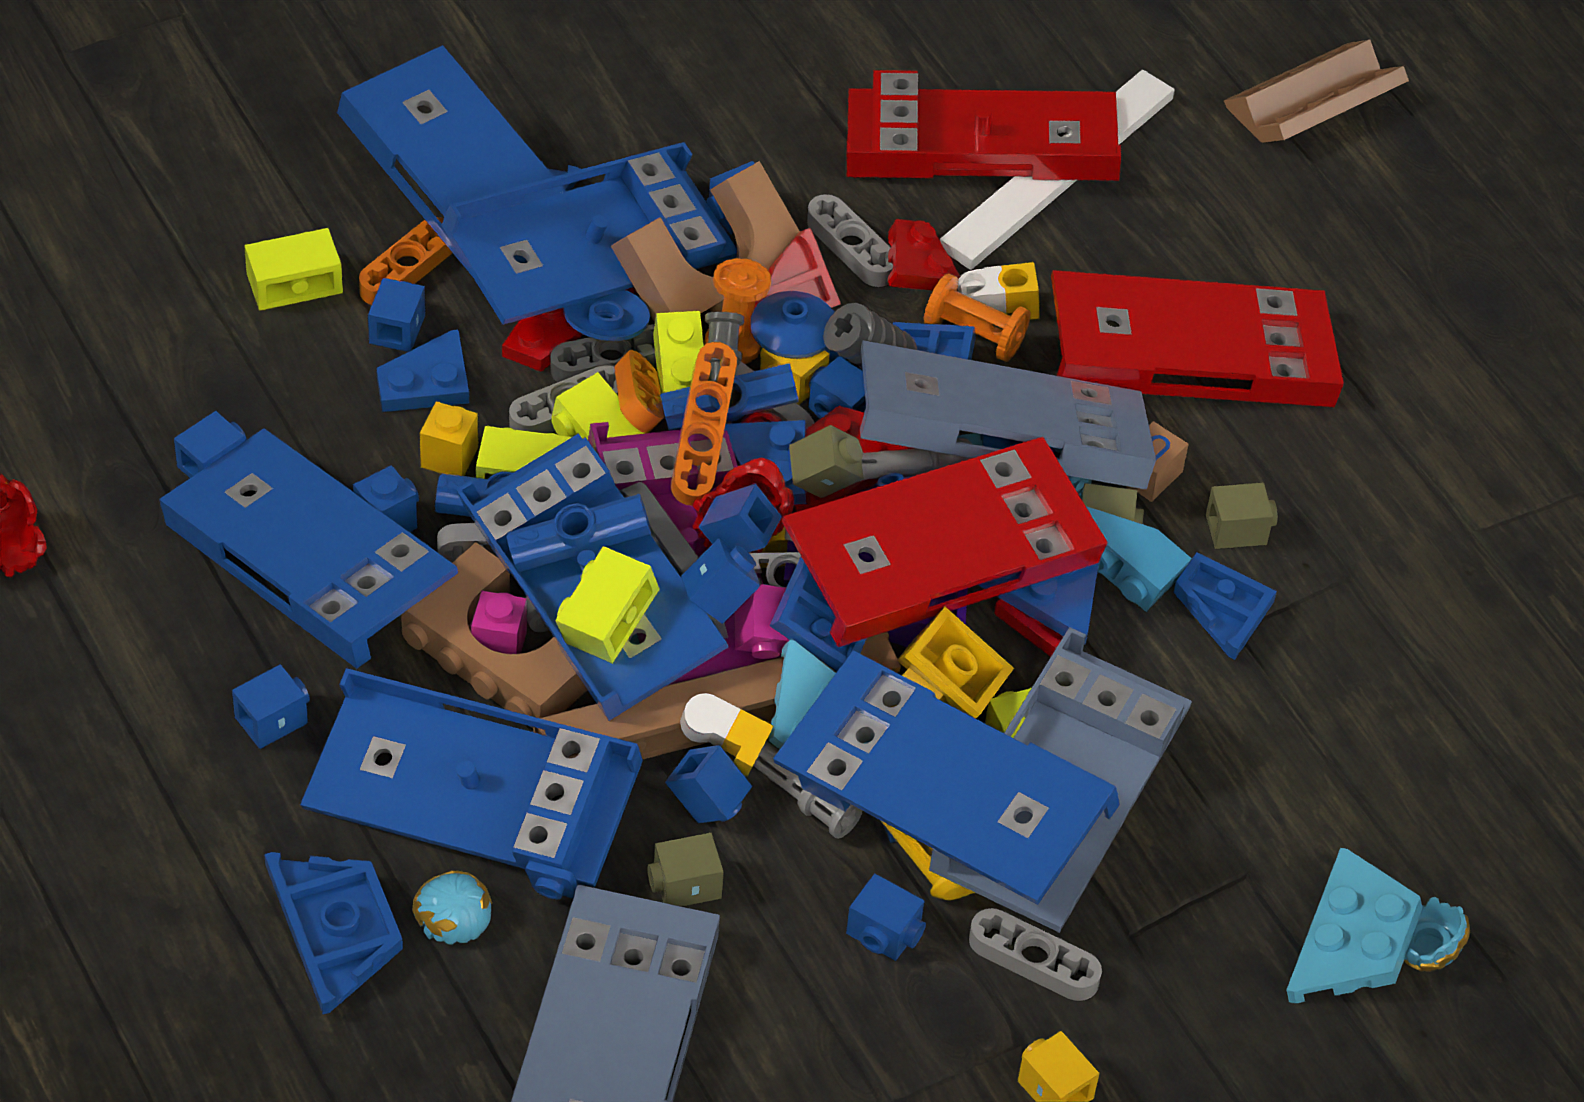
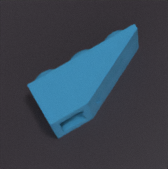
M1087 507L1108 542L1099 560L1097 572L1103 574L1117 586L1128 600L1136 603L1147 612L1178 580L1192 558L1158 529Z

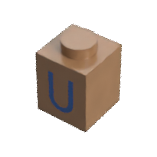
M1154 421L1149 425L1156 462L1147 490L1126 486L1128 489L1137 490V493L1151 502L1183 472L1189 445Z

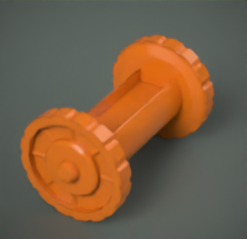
M734 258L723 261V263L717 266V269L714 271L713 284L717 292L724 296L722 312H732L744 316V324L739 326L738 351L742 353L741 362L747 364L755 360L758 354H760L761 346L754 339L751 332V315L754 311L755 301L761 300L770 291L771 275L764 266L756 261ZM709 329L705 334V344H708Z
M949 273L945 274L935 286L928 300L924 314V324H941L945 319L959 326H974L975 334L998 344L996 357L1005 362L1009 361L1019 349L1026 335L1031 318L1030 310L1020 306L1011 316L957 292L958 278Z

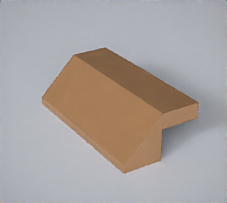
M1369 39L1346 43L1224 100L1226 108L1261 143L1285 140L1409 80L1404 66L1380 69L1371 40Z

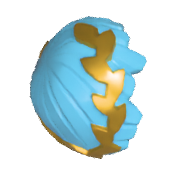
M450 871L431 878L421 886L414 897L412 910L419 925L424 927V933L428 939L435 938L436 941H444L447 944L453 945L456 941L467 943L471 939L474 940L485 931L491 919L492 901L486 886L475 876L468 872Z
M1431 897L1426 906L1422 905V911L1404 962L1419 971L1430 972L1435 969H1442L1453 962L1467 943L1470 934L1469 920L1463 914V909L1460 906L1450 907L1448 903H1440L1439 898Z

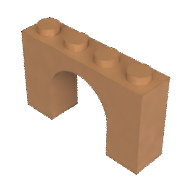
M760 161L710 189L734 232L737 242L736 258L756 261L768 270L798 232H800ZM661 217L611 245L634 288L647 305L654 322L656 313L700 311L701 314L708 309L711 312L722 311L724 296L719 294L714 287V277L700 273L685 260Z
M475 542L452 562L457 566L458 574L401 614L402 635L413 648L424 650L435 658L445 671L450 674L459 675L470 683L481 697L485 699L491 698L506 710L536 718L564 712L587 691V688L562 653L555 637L534 651L523 654H504L483 646L472 635L471 625L481 590L510 594V574L498 557Z

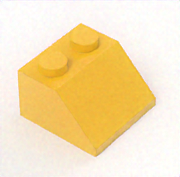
M946 607L925 626L897 659L903 667L912 669L940 691L950 706L975 719L982 713L1014 669Z

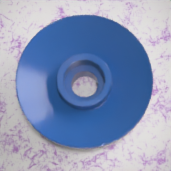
M627 290L563 308L566 321L575 330L591 338L606 341H621L638 336L647 328L650 318L649 309L643 300Z
M800 291L778 292L764 298L754 308L751 315V332L757 343L774 355L791 359L807 358L827 349V346L824 344L823 334L825 326L834 312L825 301L812 294Z

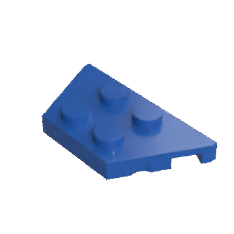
M1099 562L998 595L997 597L1062 636L1065 635L1069 627L1086 634L1085 645ZM1022 571L978 585L984 589L1019 578Z
M270 852L264 854L266 868L322 1014L330 1013L403 949L402 936L371 861L348 859L339 862L329 857L310 856L309 862L281 860L280 853Z

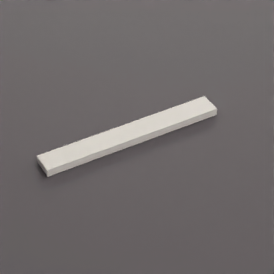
M1141 70L1116 91L1118 145L1173 99L1174 88L1148 72ZM1066 133L1062 137H1069L1071 135L1069 133ZM1014 176L941 237L940 242L950 257L972 270L1077 180L1032 179V177Z

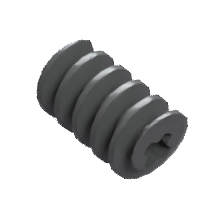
M858 303L846 304L837 309L829 318L823 334L824 344L829 350L837 352L843 358H847L862 370L861 345L863 340L917 350L915 340L909 333L902 331L898 326L891 324L885 318L880 317L877 313Z

